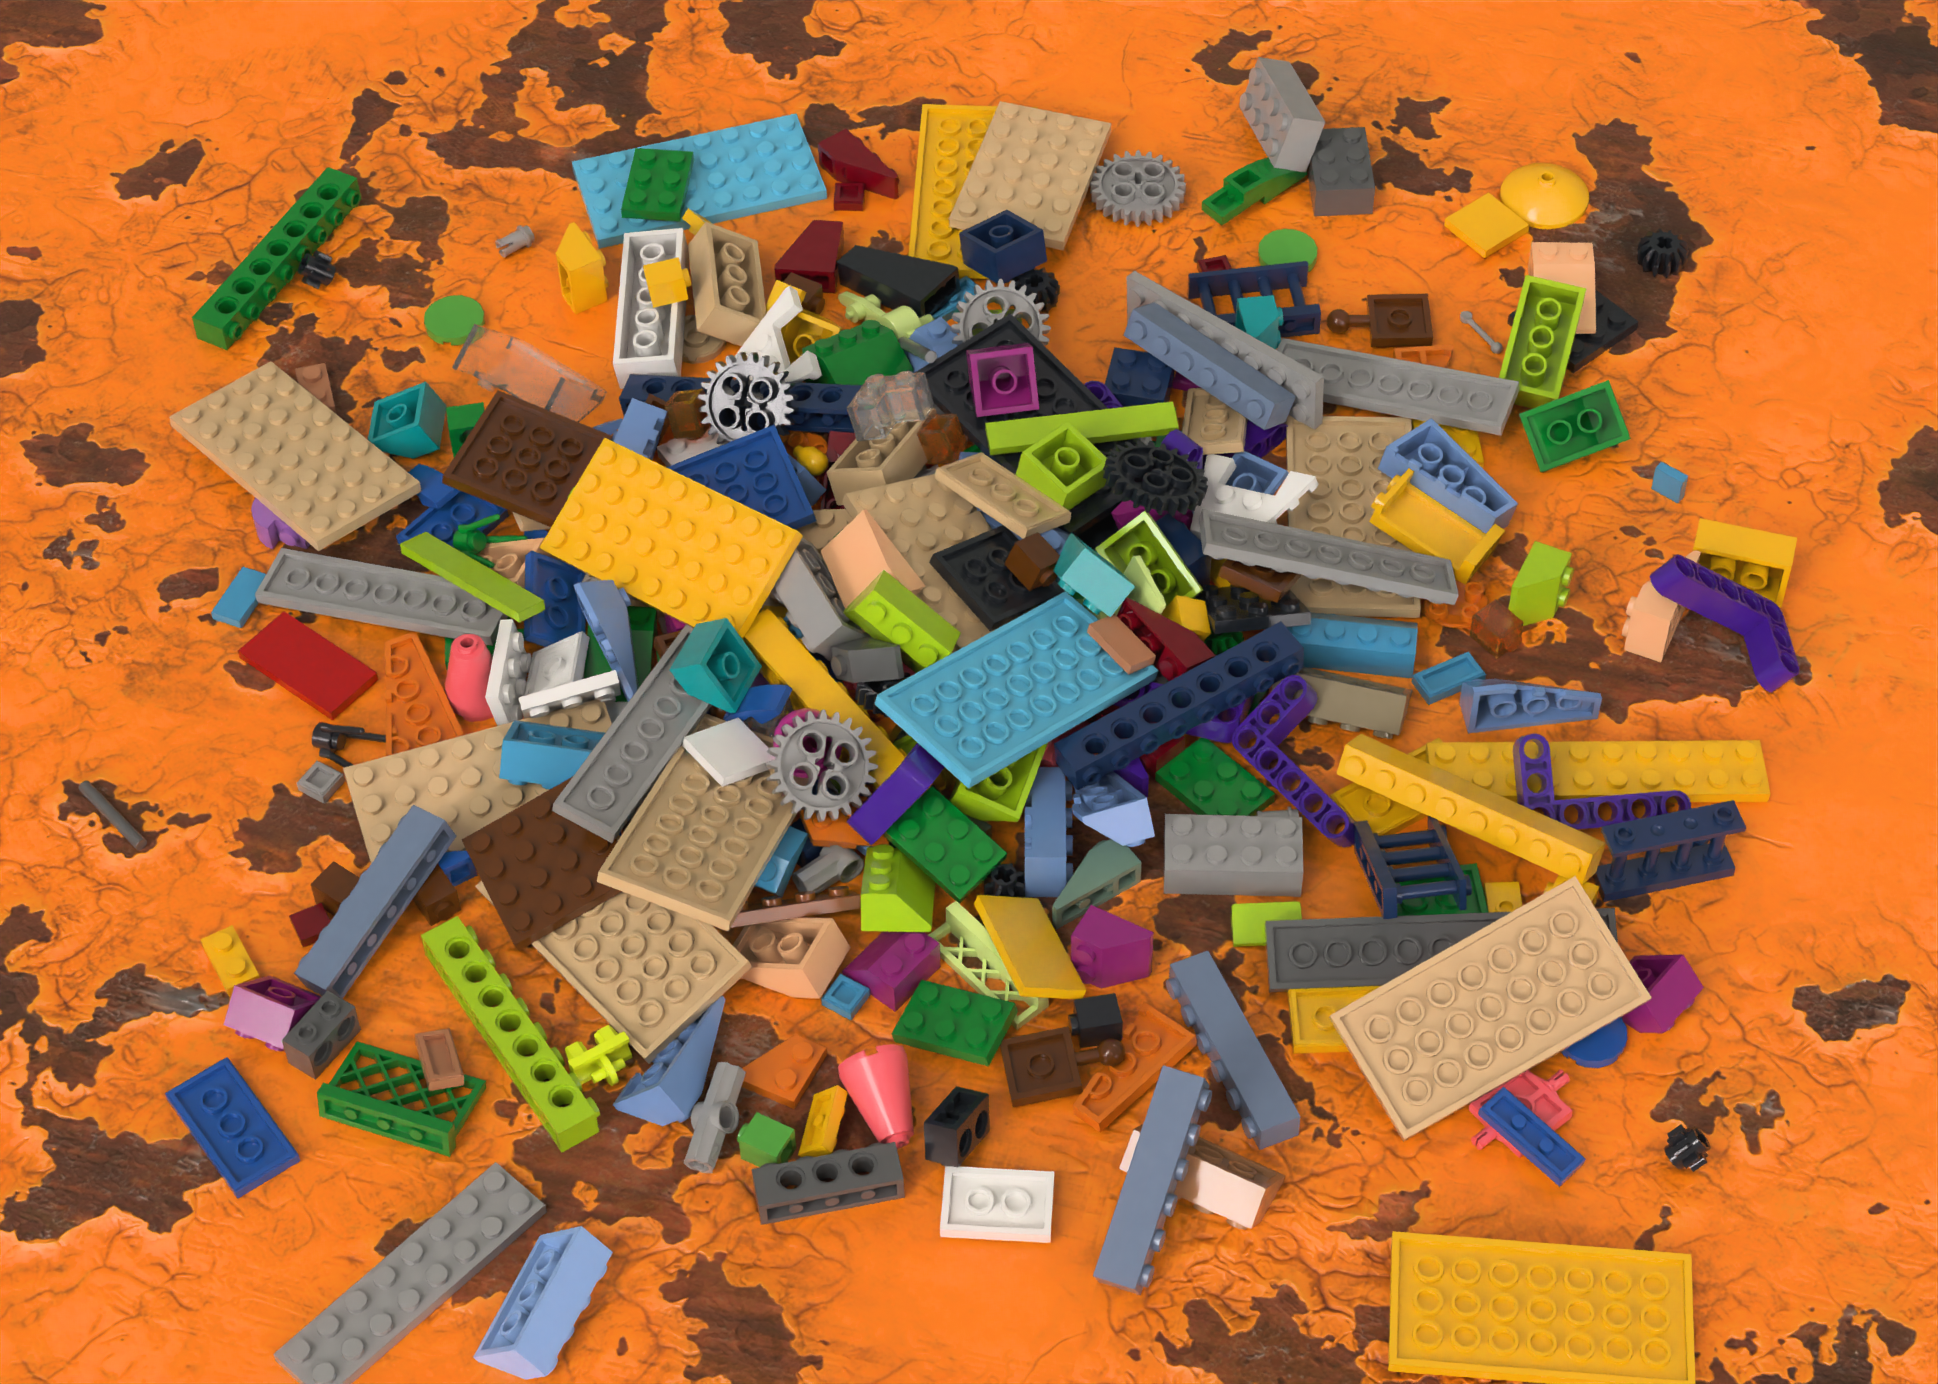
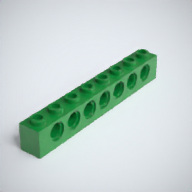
M330 167L323 171L195 313L192 320L197 339L228 350L235 341L241 338L248 326L258 319L264 308L293 279L305 254L309 253L312 255L320 245L326 242L327 237L334 229L342 224L350 211L358 206L361 200V193L356 177Z

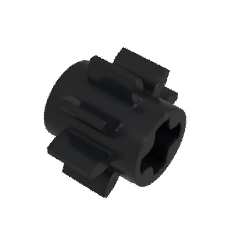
M315 250L314 255L305 254L298 268V273L304 276L302 282L316 289H319L320 284L329 285L336 271V266L330 263L332 257Z
M1012 863L998 865L984 879V895L1024 896V872H1016Z
M1680 1124L1667 1133L1669 1137L1667 1142L1669 1144L1664 1147V1150L1676 1168L1690 1167L1694 1172L1707 1163L1706 1157L1708 1154L1706 1152L1711 1147L1705 1135L1697 1127L1685 1129Z

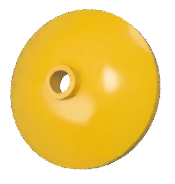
M1533 163L1517 168L1506 176L1501 185L1500 201L1527 222L1529 227L1557 229L1575 223L1584 215L1589 203V192L1584 181L1571 170L1551 163Z

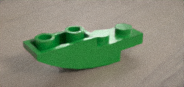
M1269 157L1255 161L1223 179V188L1202 201V211L1220 225H1224L1260 200L1263 204H1266L1307 176V171L1299 172L1274 168Z

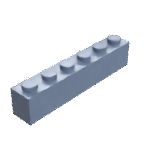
M1153 302L1132 310L1123 336L1263 430L1286 422L1296 397L1294 394L1157 303Z
M415 805L400 819L398 827L389 840L381 846L377 857L369 868L361 874L355 888L341 902L338 912L328 926L322 929L318 940L308 954L300 960L294 974L306 988L321 996L328 990L343 999L456 838V834L444 819Z
M1209 951L1170 964L1169 979L1166 980L1168 993L1173 1000L1177 999L1180 1003L1182 1018L1187 1027H1193L1200 1052L1203 1055L1207 1053L1210 1058L1214 1078L1217 1082H1223L1226 1088L1228 1103L1232 1110H1238L1241 1115L1242 1127L1247 1138H1253L1257 1147L1261 1150L1298 1136L1301 1116Z
M1162 1066L1093 1277L1098 1282L1140 1296L1143 1287H1149L1154 1274V1266L1151 1265L1155 1251H1161L1166 1237V1231L1162 1230L1166 1216L1171 1217L1177 1205L1178 1196L1174 1195L1178 1181H1184L1188 1171L1189 1160H1186L1189 1146L1194 1147L1198 1141L1201 1126L1197 1125L1201 1111L1206 1112L1211 1101L1212 1091L1208 1090L1209 1084L1204 1077Z

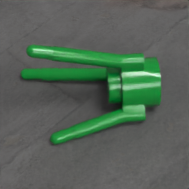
M495 514L470 524L458 525V530L453 536V546L484 566L494 568V562L475 555L486 547V543L527 540L528 537L525 535L485 536L477 528L499 520L500 515Z

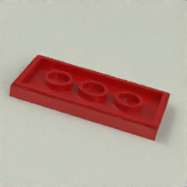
M285 611L238 650L240 659L331 720H334L378 681L377 672Z

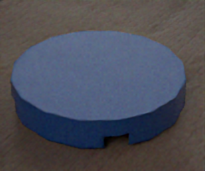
M1622 1017L1564 1049L1561 1053L1567 1059L1569 1056L1576 1061L1577 1065L1582 1067L1601 1068L1611 1065L1618 1059V1056L1623 1053L1626 1047L1627 1027Z

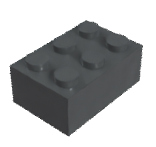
M1365 127L1323 129L1307 168L1314 216L1373 214L1375 183Z

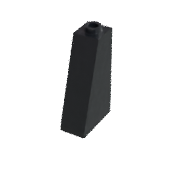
M855 245L837 261L841 285L865 297L874 294L881 300L882 305L892 310L903 305L908 306L917 314L918 318L926 314L934 315L961 290L958 267L954 265Z

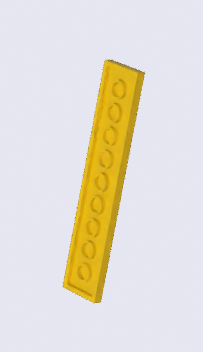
M1760 740L1548 742L1555 800L1677 790L1685 793L1689 797L1690 802H1727L1732 800L1735 802H1768L1771 794ZM1427 742L1425 753L1428 764L1517 803L1513 745L1515 742ZM1526 742L1524 745V753L1530 759H1534L1538 754V746L1535 742ZM1531 774L1527 779V786L1530 791L1537 793L1541 788L1542 782L1537 775ZM1669 797L1665 803H1677V800ZM1637 799V800H1635L1633 803H1643V802Z

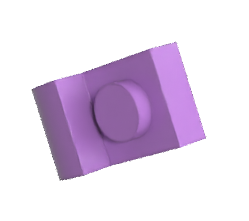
M257 498L254 499L251 512L258 538L266 547L274 549L278 541H282L289 546L295 545L308 549L310 544Z

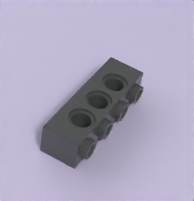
M895 1142L887 1144L874 1143L868 1147L850 1151L842 1149L832 1154L818 1157L804 1156L796 1161L781 1164L767 1163L760 1168L752 1169L753 1186L761 1225L905 1198L904 1178ZM860 1172H869L868 1175H858ZM826 1178L834 1179L831 1182H822ZM790 1185H796V1186H798V1187L795 1188V1189H787V1188H786L787 1186H790Z

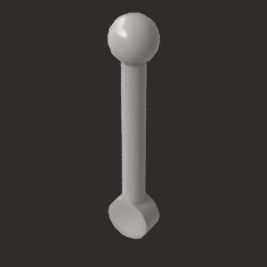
M1461 312L1460 321L1462 323L1469 324L1491 346L1493 353L1499 354L1502 352V344L1495 342L1472 319L1471 312Z

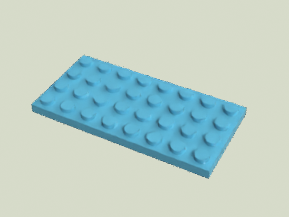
M797 114L638 147L693 152L694 163L682 217L689 208L714 224L827 199L826 187ZM635 148L572 161L573 172L599 249L622 244L624 233L676 228L686 230L690 228V225L682 217L680 222L622 218L621 207Z
M1065 591L877 694L875 705L967 788H971L1154 681L1158 669L1150 665L1128 675L1087 633L1089 624L1099 619Z

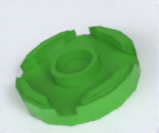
M1294 229L1272 231L1265 235L1259 243V263L1261 266L1307 261L1308 272H1310L1316 264L1318 248L1315 241L1301 231Z
M453 295L438 299L429 306L425 312L424 325L428 336L435 342L440 344L451 342V345H462L471 342L480 335L482 326L485 325V315L481 305L473 298Z

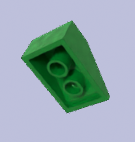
M1609 380L1519 414L1540 472L1631 439Z
M628 606L638 687H640L654 667L656 649L653 644L655 636H658L657 609L653 607ZM589 624L587 636L590 639L585 660L584 679L612 671ZM620 687L621 695L615 696L616 701L614 702H628Z

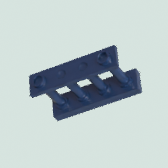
M1307 261L1188 274V299L1200 298L1204 310L1235 326L1237 298H1243L1242 293L1260 292L1261 296L1273 295L1272 290L1290 289L1294 307L1282 308L1283 325L1278 326L1281 338L1319 334L1320 306L1319 304L1306 305L1302 287H1307ZM1230 295L1234 313L1217 315L1213 297Z
M1732 800L1602 826L1601 832L1612 855V863L1598 866L1596 873L1592 876L1595 884L1599 886L1598 891L1602 901L1607 902L1734 876L1735 865L1724 842L1726 835L1745 832V823L1735 801ZM1711 838L1710 844L1692 847L1695 841ZM1678 845L1675 851L1660 853L1661 848ZM1645 852L1644 857L1627 860V855Z
M1428 816V830L1378 836L1377 833H1372L1368 821L1354 822V852L1383 919L1397 918V904H1402L1403 900L1449 894L1453 895L1459 910H1467L1466 896H1471L1472 894L1471 880L1469 875H1464L1447 840L1445 825H1440L1437 819ZM1429 844V847L1385 852V849ZM1434 860L1437 861V864L1393 869V867L1391 866ZM1444 877L1446 880L1401 886L1398 883Z

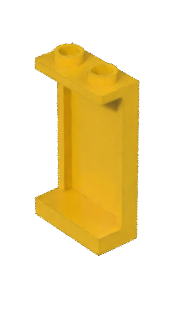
M1408 468L1402 476L1396 474L1386 489L1388 492L1385 494L1381 491L1373 501L1371 508L1374 509V513L1369 522L1415 553L1451 560L1455 580L1466 584L1495 551L1505 530L1494 524L1485 534L1410 483L1414 474L1413 470Z

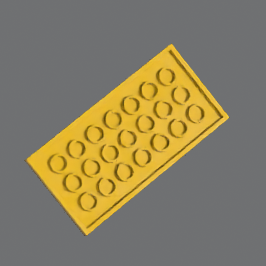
M922 104L908 256L954 265L958 267L959 278L968 276L973 279H989L963 263L959 233L964 230L949 227V217L998 106Z
M604 437L539 548L545 553L598 580L613 579L617 589L623 587L627 595L692 628L698 623L727 618L743 639L803 535L789 526Z
M1392 1231L1388 1371L1545 1384H1696L1691 1254Z

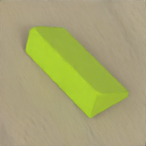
M1292 901L1232 904L1230 919L1233 947L1266 946L1265 921L1302 920L1301 903Z

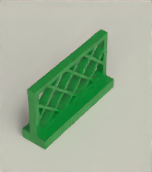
M357 1041L330 1083H323L317 1091L319 1116L450 1157L456 1148L455 1138L485 1091L486 1081L464 1074L463 1086L429 1091L428 1087L423 1089L419 1080L425 1079L420 1060ZM361 1055L374 1059L376 1064L359 1069L355 1063ZM401 1067L407 1069L408 1073L390 1079L386 1070ZM381 1073L384 1081L369 1086L365 1085L362 1078ZM357 1080L360 1087L353 1091L340 1088L342 1084ZM413 1082L417 1091L398 1096L395 1090L396 1087ZM460 1087L473 1089L469 1095L456 1099L451 1091ZM389 1090L392 1099L382 1101L372 1098L370 1095ZM446 1093L449 1101L434 1106L430 1105L428 1097ZM421 1100L425 1109L414 1111L404 1108L403 1105ZM454 1110L456 1114L453 1122L435 1116Z

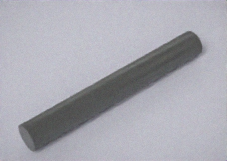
M903 336L898 339L903 350L928 363L936 361V352Z
M83 781L79 785V791L136 850L145 848L147 840L89 781Z

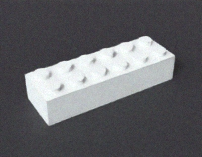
M683 228L624 233L613 367L620 389L624 388L630 374L681 377L686 300L653 308L643 265L679 257L681 269L688 268L689 270V251Z

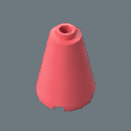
M464 634L453 641L444 689L454 713L463 716V720L469 722L485 721L493 718L485 698L493 656L482 638L475 634Z
M881 1045L876 1047L878 1052L876 1054L866 1057L865 1051H861L845 1059L838 1066L840 1081L878 1143L887 1144L895 1142L896 1148L899 1149L909 1144V1139L914 1135L908 1058L904 1047L901 1045Z

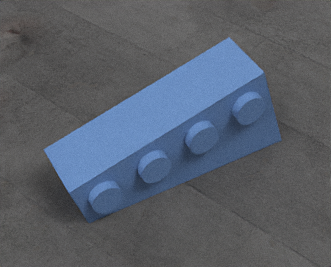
M632 398L618 431L615 430L613 433L612 441L653 460L668 411Z
M1432 418L1386 446L1378 466V470L1392 479L1396 474L1402 476L1410 468L1414 471L1410 480L1413 486L1485 534L1494 524L1503 529L1507 527L1518 505Z
M1059 767L1038 768L1025 803V897H1058L1073 876V863H1066V856H1073V836L1066 835V828H1072V808H1066V801H1072V783L1065 781V774Z

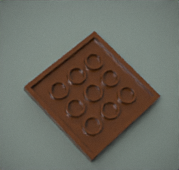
M497 390L444 472L442 483L552 527L564 507L570 492L577 485L604 437L612 441L613 436Z
M572 777L462 839L518 951L622 892L597 882L598 872L615 847L618 839L616 838L611 843L552 811L553 803Z

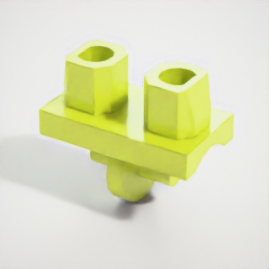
M607 1025L597 1030L594 1034L597 1044L595 1047L587 1050L582 1042L576 1041L565 1048L569 1070L576 1074L581 1085L591 1079L594 1083H597L604 1078L611 1086L619 1083L616 1072L625 1068V1061L632 1058L628 1045L630 1040L626 1033L623 1031L618 1034L610 1025Z

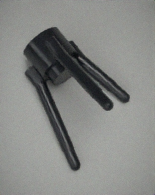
M319 722L312 734V745L320 749L319 756L330 759L344 768L353 764L334 752L344 748L347 738L386 743V735L366 733L365 729L361 727L332 725L324 722Z

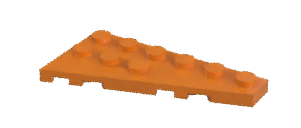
M411 632L386 641V756L463 736L464 733L417 632Z

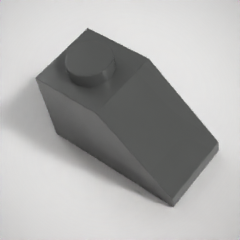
M862 637L831 646V667L836 679L859 683L904 678L900 645Z

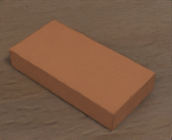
M1115 614L1089 624L1087 633L1128 675L1154 664L1156 655Z
M450 1028L415 1034V1045L428 1090L433 1091L463 1086L464 1074Z

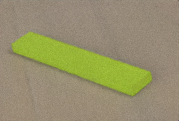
M1173 401L985 423L990 455L1023 452L1067 421L1092 444L1167 435L1175 429L1179 430Z
M428 532L400 543L402 554L519 623L545 610L543 599Z

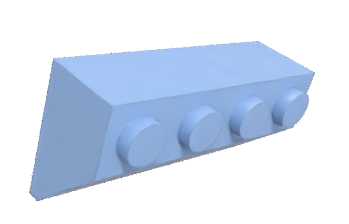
M582 1226L540 1235L473 1358L480 1363L525 1380L545 1377L551 1373L557 1365V1356L562 1346L574 1333V1324L577 1318L591 1301L590 1294L593 1288L607 1271L606 1264L613 1252Z

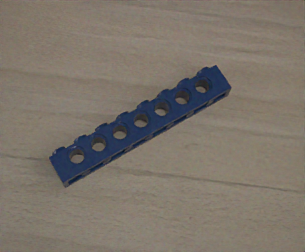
M630 374L619 397L623 415H625L632 398L645 402L650 393L677 407L670 424L712 426L711 423L702 424L701 421L708 415L707 412L698 411V408L706 405V401L698 398V395L707 393V390L701 386V382H711L712 380L710 378ZM732 379L731 388L735 393L739 391L740 383L737 379ZM763 382L760 386V392L767 398L770 392L769 386ZM795 382V386L789 392L799 396L798 399L791 401V405L797 407L799 411L789 415L796 423L785 425V427L790 431L861 433L870 411L865 386ZM745 399V404L749 405V407L751 408L752 402L747 401V399ZM730 409L727 417L729 422L734 424L736 422V413ZM759 413L757 424L760 428L764 429L766 419L764 415Z
M1280 621L1054 743L1056 764L1077 791L1087 785H1093L1103 776L1114 770L1125 768L1131 761L1144 754L1154 752L1160 745L1171 739L1182 737L1193 727L1211 721L1217 714L1228 708L1239 706L1244 699L1258 692L1261 693L1268 690L1274 683L1287 676L1297 674L1300 669L1304 668V648Z

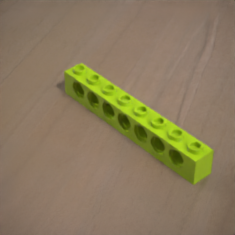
M456 916L421 934L425 955L560 1151L564 1152L599 1132L597 1117L600 1116V1111L591 1097L587 1099L581 1092L583 1090L582 1085L574 1072L567 1073L563 1067L565 1062L561 1053L555 1046L550 1048L546 1043L547 1036L539 1022L532 1023L528 1017L530 1012L521 997L516 999L511 993L513 988L509 979L504 973L500 975L495 970L496 964L487 949L483 951L478 946L479 939L474 929L470 925L465 927L459 917ZM545 1079H551L550 1081L542 1082ZM563 1104H570L566 1107H559Z

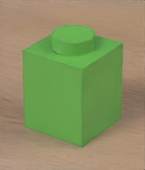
M756 1112L750 1123L746 1122L738 1133L737 1142L739 1143L741 1159L758 1167L767 1163L781 1164L788 1162L796 1149L795 1129Z

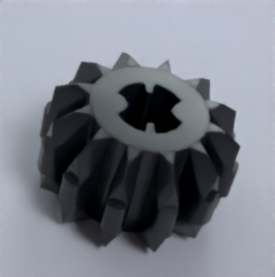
M1660 228L1656 233L1648 231L1638 244V264L1643 267V272H1653L1654 277L1660 274L1667 279L1669 274L1678 275L1679 271L1684 269L1687 264L1688 243L1683 241L1681 234L1673 235L1672 229L1668 232H1663Z
M1045 267L1040 270L1032 269L1012 278L1015 281L1016 290L1019 291L1022 286L1026 285V296L1032 293L1037 294L1033 301L1034 304L1042 302L1045 304L1040 312L1048 314L1050 308L1056 307L1058 295L1060 294V285H1058L1054 273H1047Z

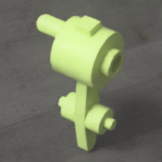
M845 291L838 295L840 303L846 307V319L853 323L862 319L878 321L881 325L893 330L897 340L903 336L910 338L915 329L934 320L930 314L918 318L917 314L905 305L885 313L881 310V300L874 294L863 298Z

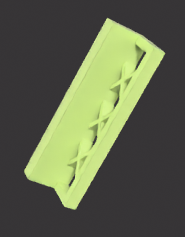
M957 901L946 907V922L928 936L940 943V957L981 995L1005 1001H1025L1030 1007L1020 1015L1015 1016L1011 1025L1016 1030L1049 1007V998L1021 997L987 929ZM951 932L960 940L959 947H944L939 940ZM963 957H978L983 962L982 969L966 968L962 964ZM986 978L1001 979L1006 984L1005 991L990 990L985 985Z

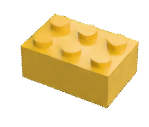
M1700 518L1693 551L1701 552L1699 564L1773 601L1779 608L1782 607L1792 568L1797 537Z

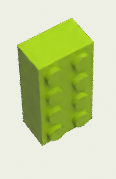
M1530 275L1525 276L1499 378L1519 381V392L1514 403L1515 405L1533 409L1559 399L1584 303L1586 288Z

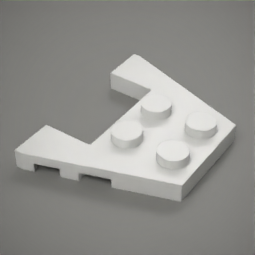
M788 286L737 353L745 352L748 358L751 352H758L759 359L765 355L770 356L769 365L773 362H780L777 372H789L785 382L802 383V381L808 378L815 380L822 376L817 356L808 350L790 364L781 328L803 309L797 290Z
M1215 454L1207 455L1203 476L1208 478L1206 484L1208 489L1201 506H1196L1190 531L1201 540L1199 517L1202 509L1277 524L1276 519L1286 510L1292 511L1300 504L1298 499L1307 491L1312 493L1319 484L1316 476L1290 471L1274 496L1225 485L1236 468L1234 459Z

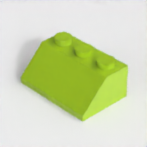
M1146 511L1142 512L1095 548L1099 555L1122 573L1125 572L1132 557L1140 555L1146 567L1150 570L1151 577L1158 590L1164 597L1165 608L1176 595L1194 599L1203 591L1166 536Z
M885 570L843 611L845 616L872 638L900 645L902 662L915 673L950 655L961 632Z
M1048 743L971 788H967L957 779L949 801L963 814L981 821L1018 822Z
M886 844L867 847L861 887V931L931 932L936 883L898 848H893Z

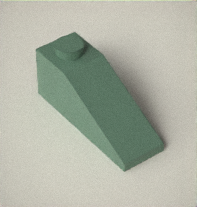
M1109 839L1098 842L1089 850L1052 906V925L1056 930L1085 914L1090 905L1097 907L1141 882V861L1129 847L1122 846Z

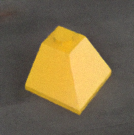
M803 309L781 328L790 364L802 356V348L814 344L819 339H826L836 335L843 328L828 318Z

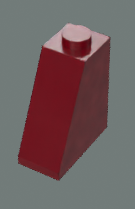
M813 220L775 264V282L776 280L784 282L792 272L822 284L823 293L835 294L839 276L837 261L842 257L844 247L843 222Z

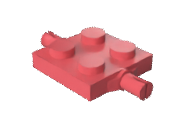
M1528 1070L1471 1102L1469 1111L1485 1127L1475 1136L1471 1137L1473 1145H1477V1149L1482 1150L1492 1140L1497 1139L1503 1142L1519 1158L1522 1157L1523 1154L1478 1115L1479 1109L1500 1089L1505 1087L1555 1131L1572 1116L1573 1110L1559 1098L1556 1092L1566 1083H1569L1570 1079L1567 1073L1564 1074L1563 1070H1558L1548 1080H1544L1533 1075Z

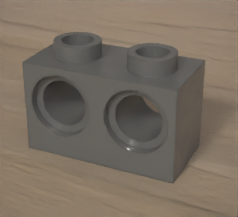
M327 990L282 1039L288 1063L316 1080L360 1032L361 1027L355 1006Z

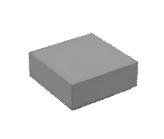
M316 761L296 784L299 791L325 804L345 782L343 773Z

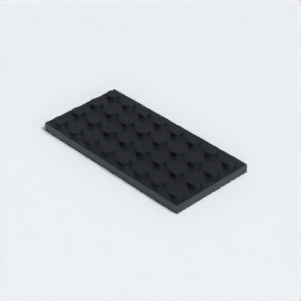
M1011 313L937 358L935 362L929 363L912 374L913 383L986 456L1015 475L1022 452L990 455L985 423L1108 409ZM1029 343L1033 346L1039 409L976 417L969 382L966 350ZM1134 438L1093 443V445L1107 457L1110 450H1115L1116 445L1124 447L1125 442L1128 441L1135 446L1136 441L1140 439ZM1105 484L1104 487L1070 509V522L1058 528L1069 534L1072 533L1075 536H1079L1111 515L1112 511L1122 502L1123 495L1113 494L1114 487H1108Z

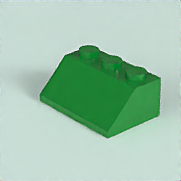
M875 320L864 321L861 325L841 330L836 335L826 339H819L814 344L802 348V355L808 350L817 356L822 376L815 380L810 378L804 380L806 383L865 386L866 393L913 374V367L901 348L893 330Z

